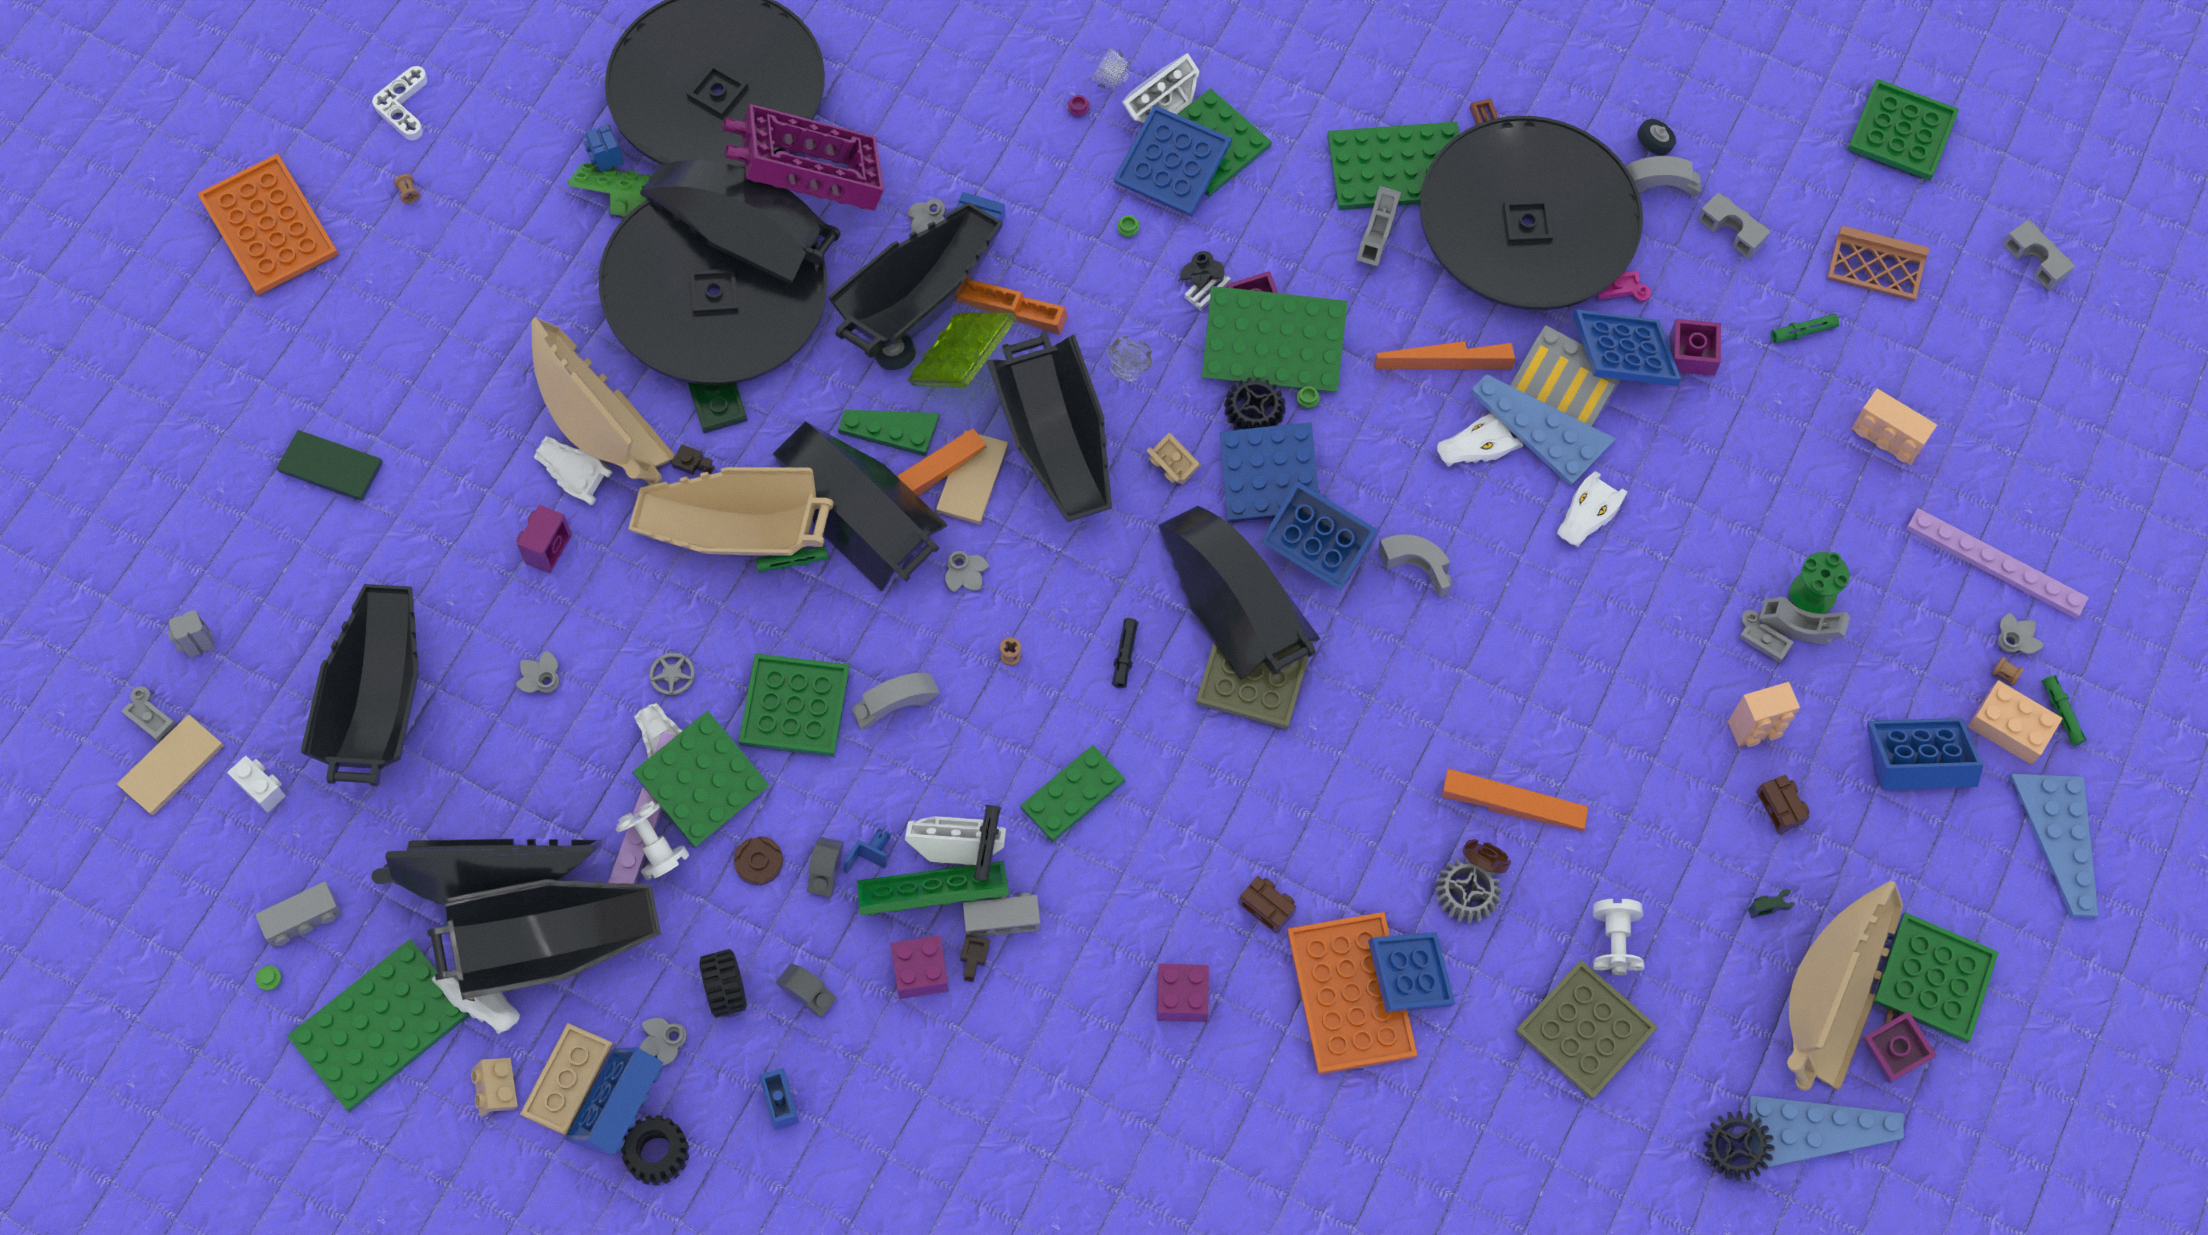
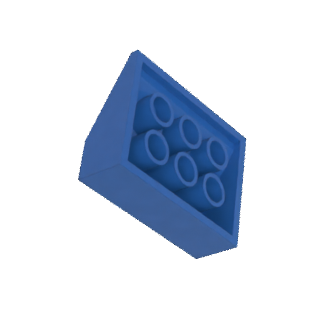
M1296 481L1260 542L1341 591L1380 530L1305 484Z
M1963 718L1877 720L1867 722L1875 774L1882 790L1978 787L1983 763Z
M638 1047L614 1048L565 1140L605 1155L618 1153L624 1145L625 1139L623 1137L627 1130L631 1129L637 1120L636 1113L639 1107L643 1106L649 1098L650 1093L648 1091L652 1083L657 1082L661 1076L662 1069L660 1068L664 1062Z

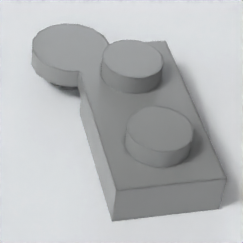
M1745 611L1741 617V622L1745 629L1739 639L1781 663L1792 646L1793 641L1769 626L1760 624V615L1756 611Z
M143 686L133 689L130 695L133 703H129L121 711L158 742L176 725L173 720L149 702L151 693Z

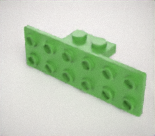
M591 163L580 164L570 177L568 186L610 193V214L627 216L633 209L647 200L640 192L652 175L638 174L635 171L616 170L614 167L601 172L597 166Z

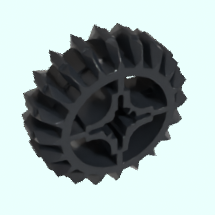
M1249 377L1247 383L1240 380L1238 386L1233 384L1231 391H1228L1226 395L1227 399L1224 401V414L1228 416V424L1233 423L1234 430L1238 428L1242 430L1278 426L1283 421L1286 408L1285 398H1282L1281 390L1276 391V384L1269 386L1268 379L1262 383L1259 377L1253 382ZM1244 398L1245 403L1238 409L1237 403ZM1272 405L1273 411L1266 416L1265 410Z
M1742 1111L1737 1112V1118H1734L1731 1112H1727L1729 1119L1727 1121L1722 1116H1718L1721 1124L1719 1126L1713 1122L1710 1124L1715 1132L1706 1131L1705 1133L1712 1141L1703 1142L1705 1147L1712 1148L1705 1152L1706 1157H1714L1709 1161L1710 1166L1718 1165L1716 1169L1718 1174L1723 1173L1726 1169L1725 1178L1728 1180L1735 1173L1736 1181H1741V1174H1745L1747 1181L1751 1180L1749 1172L1752 1171L1759 1177L1761 1175L1757 1169L1759 1166L1765 1170L1768 1169V1165L1763 1160H1773V1156L1766 1153L1767 1151L1775 1150L1774 1145L1767 1144L1774 1140L1773 1136L1764 1135L1769 1131V1127L1765 1125L1759 1128L1762 1124V1119L1757 1118L1752 1123V1113H1748L1746 1118L1743 1119ZM1737 1126L1748 1128L1738 1135L1727 1132L1728 1129ZM1755 1133L1760 1139L1758 1155L1749 1148L1752 1136ZM1721 1137L1729 1144L1724 1159L1720 1157L1718 1151ZM1731 1140L1739 1144L1742 1141H1745V1143L1742 1144L1744 1145L1747 1152L1741 1149L1733 1151L1736 1148ZM1740 1157H1745L1752 1161L1743 1166L1730 1165L1732 1161L1735 1162Z

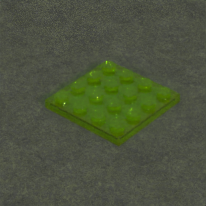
M1012 313L955 314L950 319V324L938 335V340L926 351L921 363L914 367L908 381L913 386L967 388L1017 318Z

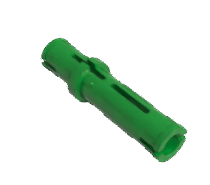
M1834 313L1801 323L1793 322L1789 326L1771 330V338L1775 344L1790 339L1799 340L1801 336L1839 327V318ZM1822 323L1821 326L1809 328V326ZM1801 329V331L1788 334L1790 331Z
M826 545L810 549L802 547L791 556L773 555L756 558L758 572L761 573L801 564L808 566V563L828 560Z
M2052 675L2043 679L2042 684L2050 697L2049 703L2051 706H2054L2058 716L2063 718L2061 722L2072 746L2087 741L2068 702V694L2062 690L2057 676Z

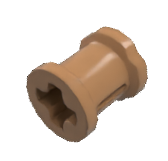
M402 174L394 180L395 187L401 193L400 199L406 204L414 203L420 198V193L415 189L414 179L410 174Z
M1008 637L1000 644V659L1005 665L1014 666L1020 662L1021 644L1016 638Z
M2002 656L1991 674L2001 676L2009 681V685L2013 686L2024 668L2014 666L2006 661V657Z

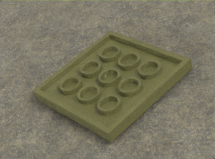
M1213 642L1195 704L1288 730L1309 657L1305 656L1281 668V672L1276 675L1271 673L1265 663H1262L1245 679L1240 680ZM1297 645L1274 658L1278 660L1299 649L1300 646Z
M1580 960L1522 1022L1515 1032L1592 1101L1657 1030L1658 1026L1584 961Z

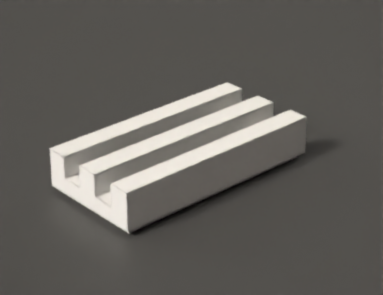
M1224 276V279L1213 278L1201 290L1194 284L1185 293L1184 298L1202 311L1210 302V293L1200 303L1198 300L1219 280L1222 282L1217 287H1226L1231 282V278L1229 276Z

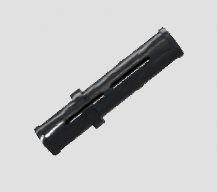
M1125 618L1123 621L1119 650L1113 664L1115 671L1112 685L1116 688L1127 687L1128 673L1133 665L1131 657L1139 624L1133 618Z
M985 805L983 826H980L979 829L981 838L973 876L974 879L989 881L995 838L999 834L997 826L1001 807L994 805Z

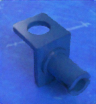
M879 828L869 844L858 840L844 861V872L848 874L859 856L885 868L887 865V854L882 852L888 840H890L891 835L887 831L882 835L883 829Z

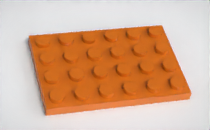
M278 153L197 193L257 296L339 255Z
M1385 912L1288 928L1287 935L1318 1075L1417 1058L1418 1055L1408 1011L1387 1013L1385 1011L1368 940L1372 937L1390 936Z

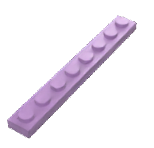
M1919 508L1915 511L1906 528L1907 531L2075 619L2080 616L2089 598Z
M662 732L655 753L676 735ZM642 787L633 815L641 811L640 807L653 800L644 787ZM661 808L647 817L654 831L662 812ZM634 826L627 829L608 883H637L646 855L642 850L645 844Z

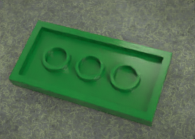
M1092 745L1022 803L1020 809L1053 843L1125 783V778Z

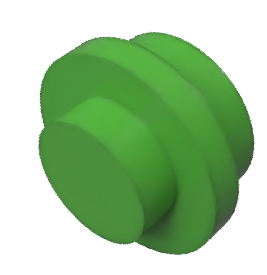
M1131 215L1123 216L1117 224L1118 232L1125 237L1136 235L1139 231L1138 220Z
M1306 386L1297 393V402L1303 408L1311 409L1319 403V393L1311 386Z
M268 965L262 967L257 972L255 981L260 989L270 991L278 987L282 976L276 967Z

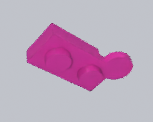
M1638 271L1624 272L1615 283L1597 295V299L1602 300L1633 295L1637 301L1645 302L1650 298L1651 290L1647 285L1640 284Z

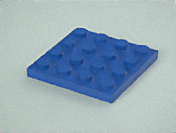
M1153 105L1113 179L1114 183L1192 217L1228 151L1232 138Z
M1576 309L1573 318L1593 376L1665 386L1679 385L1681 377L1659 320Z
M1312 422L1220 432L1228 522L1275 518L1296 481L1305 484L1319 493Z

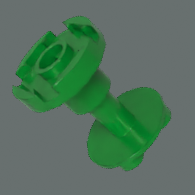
M1817 552L1810 555L1803 563L1801 574L1793 580L1789 588V601L1804 611L1828 614L1835 605L1837 594L1849 582V570L1846 563L1836 552Z

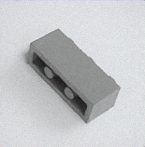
M324 881L256 913L255 916L266 941L274 947L288 943L291 938L297 935H305L322 923L328 924L333 922L342 912L331 887Z
M1021 893L1017 897L1012 898L1002 896L1000 898H992L993 900L977 899L973 902L963 903L967 935L985 937L1040 931L1037 895Z

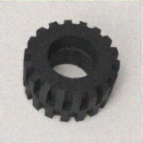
M731 949L701 956L699 961L701 976L708 1004L714 1017L718 1018L746 1010L745 991L734 952Z
M651 1115L645 1116V1121L636 1120L635 1123L637 1125L634 1128L628 1129V1135L623 1137L625 1142L621 1148L622 1160L629 1172L638 1181L641 1180L647 1185L651 1182L654 1186L660 1185L662 1181L667 1184L670 1182L669 1178L674 1176L676 1179L679 1176L678 1171L680 1169L684 1171L686 1167L685 1160L689 1159L687 1152L689 1145L681 1128L677 1123L674 1124L672 1119L668 1117L664 1119L662 1115H656V1118H652ZM654 1138L668 1140L670 1144L669 1151L661 1161L648 1163L642 1160V1148L649 1140Z

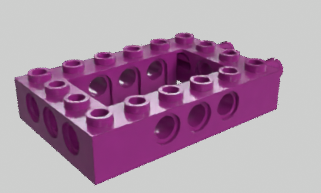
M749 104L743 121L728 117L724 118L722 131L742 135L743 147L727 144L724 156L725 158L744 162L746 179L757 183L773 185L776 188H785L797 193L813 195L820 199L825 198L837 201L840 204H849L861 209L875 211L884 191L875 136ZM773 147L787 149L793 153L810 155L813 158L830 160L836 164L848 165V169L831 165V163L810 160L807 157L802 158L790 155L784 151H778L774 154Z

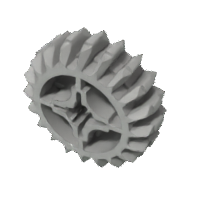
M1467 858L1464 864L1460 859L1455 861V866L1448 863L1446 866L1447 870L1442 869L1440 871L1441 877L1436 880L1438 887L1435 888V894L1439 895L1436 901L1437 903H1444L1441 910L1446 911L1449 909V918H1452L1454 914L1457 915L1458 923L1463 918H1466L1467 924H1471L1473 917L1477 923L1481 922L1482 916L1488 919L1491 915L1490 912H1495L1497 909L1496 904H1499L1501 901L1498 895L1502 893V888L1497 887L1500 884V879L1493 878L1495 872H1487L1485 869L1471 864ZM1460 875H1469L1466 880H1452ZM1477 878L1482 881L1487 891L1477 884ZM1469 883H1471V892L1468 895V898L1465 899L1467 894L1465 890L1468 887ZM1450 891L1459 897L1460 904L1453 899ZM1472 901H1484L1479 906L1468 907V904Z

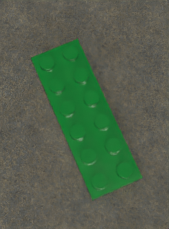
M1004 861L991 862L989 881L973 878L976 865L857 880L860 915H876L888 911L899 912L903 909L926 908L939 904L950 905L961 901L973 902L977 899L1000 898L1009 895Z

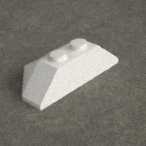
M1186 53L1132 90L1122 101V104L1132 119L1140 123L1145 122L1153 105L1178 114L1192 103L1200 71L1189 54Z
M934 816L918 821H908L905 840L929 862L976 865L981 838L979 829L980 826H983L984 820ZM997 826L999 834L995 838L993 855L1004 848L1006 828Z

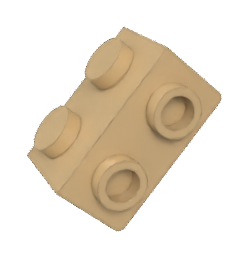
M1168 433L1154 449L1149 447L1146 450L1151 455L1149 460L1158 468L1162 466L1166 471L1164 475L1173 484L1178 482L1184 485L1202 466L1171 433Z
M511 1058L481 1059L471 1072V1080L476 1087L475 1106L479 1109V1115L485 1116L490 1111L515 1110L518 1105Z

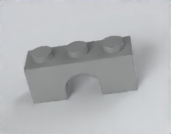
M1719 192L1701 209L1697 219L1713 233L1724 226L1735 229L1738 234L1732 247L1749 260L1766 244L1770 235V231L1765 225L1757 222L1748 212L1741 210L1728 197H1724Z
M2027 220L2011 231L2002 244L2017 260L2025 255H2033L2040 260L2041 264L2033 276L2048 291L2067 279L2075 268L2071 260L2030 220Z

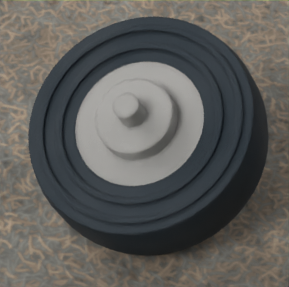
M1647 119L1637 131L1641 144L1654 154L1666 155L1676 144V137L1673 131L1659 120Z
M910 338L902 343L882 348L875 355V358L883 369L897 370L906 367L913 361L916 349Z

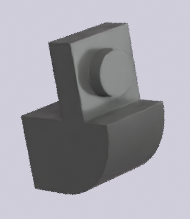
M824 837L818 839L808 873H810L808 893L828 897L833 895L836 871L841 864L843 841Z
M792 963L789 964L775 982L791 998L801 1001L815 1015L821 1018L837 999L820 979L806 969Z

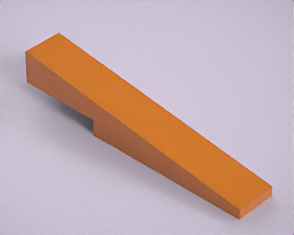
M974 280L969 282L955 300L1058 335L1061 334L1068 317L1066 308L1063 306L1023 297L1020 291Z
M1465 341L1376 353L1374 368L1512 369L1515 355L1512 343L1467 349Z
M974 428L897 475V477L917 496H920L987 446Z
M1449 768L1445 775L1441 796L1442 798L1488 807V811L1581 831L1585 830L1588 806Z

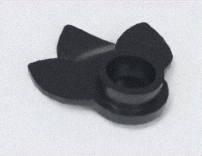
M1206 251L1196 253L1192 261L1181 270V280L1192 279L1199 289L1204 287L1210 277L1224 279L1225 275L1222 263L1214 260L1212 254Z

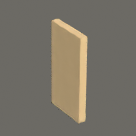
M978 434L987 447L948 475L936 508V513L981 525L1009 443Z
M188 714L117 785L153 816L224 745Z
M567 1023L520 1115L567 1136L614 1046L613 1042Z

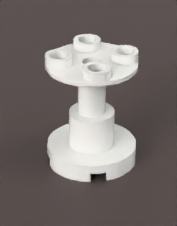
M653 800L640 807L641 811L634 815L628 813L621 817L615 829L616 832H621L634 826L645 845L642 847V850L650 862L641 870L646 881L652 878L651 875L657 878L678 866L677 860L680 857L682 860H685L689 856L684 846L671 849L664 836L658 837L647 819V817L660 808V805L654 804Z
M1613 899L1595 902L1593 905V917L1605 922L1606 936L1611 938V954L1596 957L1593 961V968L1599 971L1612 970V974L1617 976L1626 975L1627 970H1644V960L1642 958L1626 954V938L1631 936V922L1640 920L1643 917L1642 904L1630 899H1622V903H1613Z

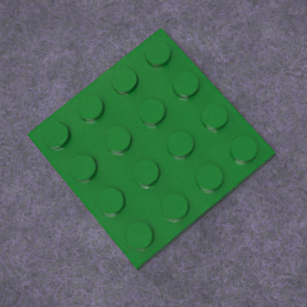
M1876 78L1847 150L1931 181L1959 109Z
M1211 88L1178 114L1232 138V143L1205 192L1208 197L1212 196L1272 145L1270 139Z
M755 653L738 741L739 745L835 757L850 665Z
M706 711L631 772L653 800L660 805L663 812L693 848L697 847L770 786L709 711Z
M1904 912L1901 915L1872 1003L1900 1015L1909 1011L1916 1022L1968 1043L1971 1041L1999 952Z

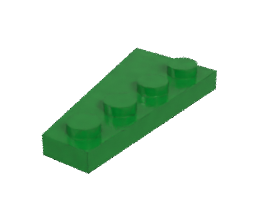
M845 410L838 427V433L926 456L940 414Z

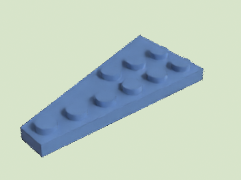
M1487 374L1470 391L1483 406L1569 486L1616 439Z
M2010 774L2009 780L2017 790V798L2020 805L2024 806L2028 815L2027 820L2042 854H2045L2050 873L2055 876L2060 889L2058 891L2070 918L2095 919L2098 917L2084 777Z
M1760 1096L1749 1097L1748 1113L1753 1114L1752 1123L1757 1118L1762 1119V1124L1759 1128L1767 1125L1769 1131L1764 1135H1772L1774 1138L1773 1141L1767 1144L1774 1145L1775 1150L1766 1152L1773 1156V1160H1763L1768 1165V1168L1826 1157L1845 1151H1854L1869 1146L1888 1144L1904 1139V1113ZM1755 1133L1752 1136L1749 1148L1758 1155L1760 1139Z

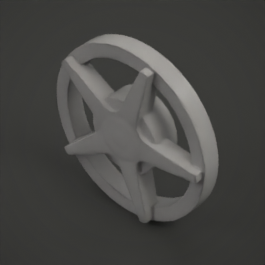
M668 653L654 661L649 676L651 684L656 691L666 696H676L684 693L691 687L695 678V670L692 662L686 656L679 653ZM669 658L680 659L676 664L670 665L665 661ZM684 661L690 667V676L681 672L680 668ZM662 663L664 667L662 673L654 677L656 667ZM681 679L689 680L684 687L673 691L674 684L680 682ZM664 680L669 684L670 691L661 689L655 681Z

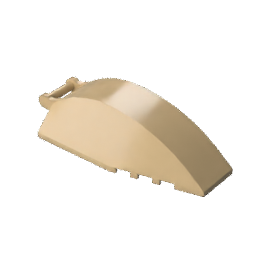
M535 317L531 321L532 355L535 375L543 400L559 429L579 449L597 459L623 467L630 478L646 480L650 485L661 483L662 476L656 468L673 461L675 454L619 389L613 392L605 384V381L608 379L606 375L602 373L598 376L589 367L593 362L588 357L584 361L575 352L578 346L558 326Z
M726 467L722 468L721 472L711 475L705 472L700 473L698 478L688 479L683 477L680 478V482L672 484L662 482L640 487L628 529L633 533L705 554L791 556L802 547L823 546V533L829 510L833 508L834 502L828 498H816L814 475L811 468ZM816 509H820L814 533L809 535L814 512Z
M1889 881L1862 896L1838 914L1820 933L1799 965L1789 998V1022L1794 1050L1788 1058L1787 1065L1795 1073L1796 1085L1802 1091L1809 1090L1812 1087L1815 1077L1834 1089L1839 1090L1842 1087L1874 1004L1872 1002L1875 995L1870 993L1874 979L1880 980L1883 973L1877 971L1881 956L1888 957L1890 949L1884 948L1888 933L1895 934L1903 909V902L1896 882Z

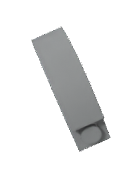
M1655 156L1640 159L1625 166L1631 174L1639 193L1660 185L1675 186L1693 196L1701 193L1700 174L1693 171L1692 162L1672 156Z
M1382 186L1379 187L1371 218L1361 241L1357 261L1375 266L1379 265L1401 196L1400 191Z
M1408 534L1394 535L1380 540L1378 551L1386 569L1402 564L1416 565L1429 575L1439 598L1448 595L1450 586H1452L1450 575L1447 573L1450 561L1437 545L1425 538Z
M1777 597L1764 600L1759 620L1784 636L1807 643L1830 644L1832 638L1845 637L1851 616L1846 612L1810 613L1794 606L1785 597Z
M931 673L906 674L885 681L862 695L863 700L855 705L852 710L860 728L868 729L886 714L896 709L911 705L925 706L938 696L940 692Z

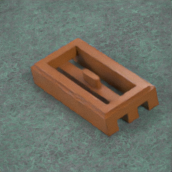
M1491 99L1470 103L1469 108L1476 125L1483 123L1477 107L1484 122L1489 121L1484 108L1485 105H1487L1491 118H1498Z

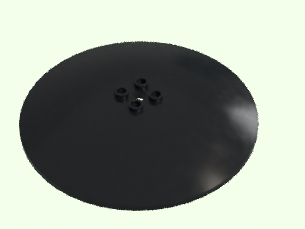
M664 0L645 11L624 31L611 53L605 78L606 98L614 123L626 140L649 159L659 164L686 160H707L745 168L744 162L725 158L724 156L727 144L743 147L742 135L722 131L725 117L743 121L749 104L814 120L825 88L824 63L815 37L796 14L775 0ZM717 88L723 89V91L719 94H715L712 92L714 89ZM773 147L774 154H776L778 151L787 150L779 147Z
M1501 117L1477 124L1463 131L1446 144L1433 160L1425 176L1420 198V218L1426 240L1433 254L1445 270L1460 284L1485 299L1519 309H1560L1585 302L1599 295L1615 283L1628 268L1634 258L1642 234L1643 212L1640 195L1631 174L1619 157L1609 147L1588 132L1568 123L1545 117ZM1529 218L1534 224L1526 225L1522 220Z
M649 200L644 201L633 209L616 227L604 249L599 269V294L604 316L618 341L629 353L649 368L665 376L703 385H725L751 380L773 371L790 360L807 343L818 326L827 295L825 261L820 265H816L804 259L793 283L789 284L711 247L706 243L707 239L698 232L696 234L689 231V225L681 219L677 222L673 219V214L666 208L661 210ZM817 242L812 249H818L819 245ZM710 288H718L720 293L711 295L708 293V290Z

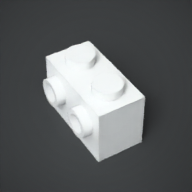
M245 756L227 773L241 789L268 813L286 797L279 788L282 783L273 774L268 777L264 773L266 768L257 759L252 762Z

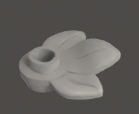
M931 199L926 203L918 202L913 204L907 211V214L914 218L911 223V232L916 231L918 234L928 229L927 224L933 221L937 224L945 220L943 217L946 213L944 203L939 199ZM933 206L938 207L936 212H931Z
M962 551L952 553L948 558L947 564L949 569L945 574L948 588L952 592H956L963 585L971 591L980 590L982 587L980 572L989 568L987 561L979 555L968 556V554ZM958 561L964 563L962 566L955 565V563Z
M2011 613L2001 619V634L1998 637V644L2003 651L2008 653L2020 651L2025 654H2033L2043 647V643L2040 640L2033 638L2036 629L2035 621L2024 620L2017 622ZM2006 640L2012 641L2013 645L2009 644Z
M545 651L541 655L539 662L532 660L520 661L523 678L516 683L520 690L526 693L536 691L551 693L558 688L559 677L556 674L558 662L553 654ZM546 680L552 681L549 685H544Z
M652 1018L644 1021L642 1026L649 1036L642 1042L639 1048L654 1057L657 1056V1059L664 1062L662 1066L670 1064L677 1057L678 1048L686 1042L687 1033L685 1028L677 1023L669 1024L663 1018ZM673 1033L679 1034L678 1039L674 1041L670 1040V1036Z

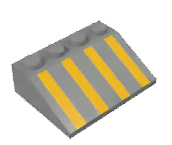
M1545 325L1510 386L1593 426L1621 380L1593 376L1583 345Z

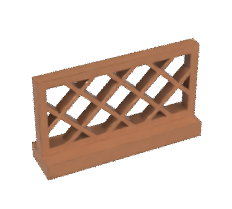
M1841 225L1836 234V243L1827 279L1915 301L1925 260L1929 253V247ZM1840 245L1849 246L1853 253L1844 258L1839 250ZM1865 250L1870 251L1875 259L1866 263L1860 253ZM1856 256L1862 266L1852 270L1847 260ZM1890 256L1894 258L1897 264L1888 269L1882 259ZM1878 262L1883 272L1874 276L1868 266ZM1913 262L1919 265L1917 271L1910 274L1904 264ZM1841 263L1848 271L1844 276L1833 274L1835 267ZM1900 267L1906 277L1896 281L1891 271ZM1865 269L1870 279L1865 282L1860 281L1855 273ZM1887 275L1892 285L1888 287L1881 286L1877 279ZM1908 280L1913 287L1912 293L1904 292L1899 284Z

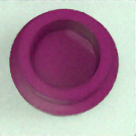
M1075 95L1068 102V110L1074 116H1083L1089 111V102L1082 95Z

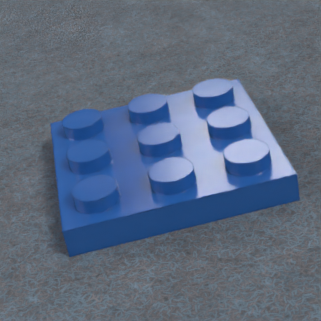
M1437 932L1372 937L1368 940L1386 1013L1451 1007L1455 1004Z

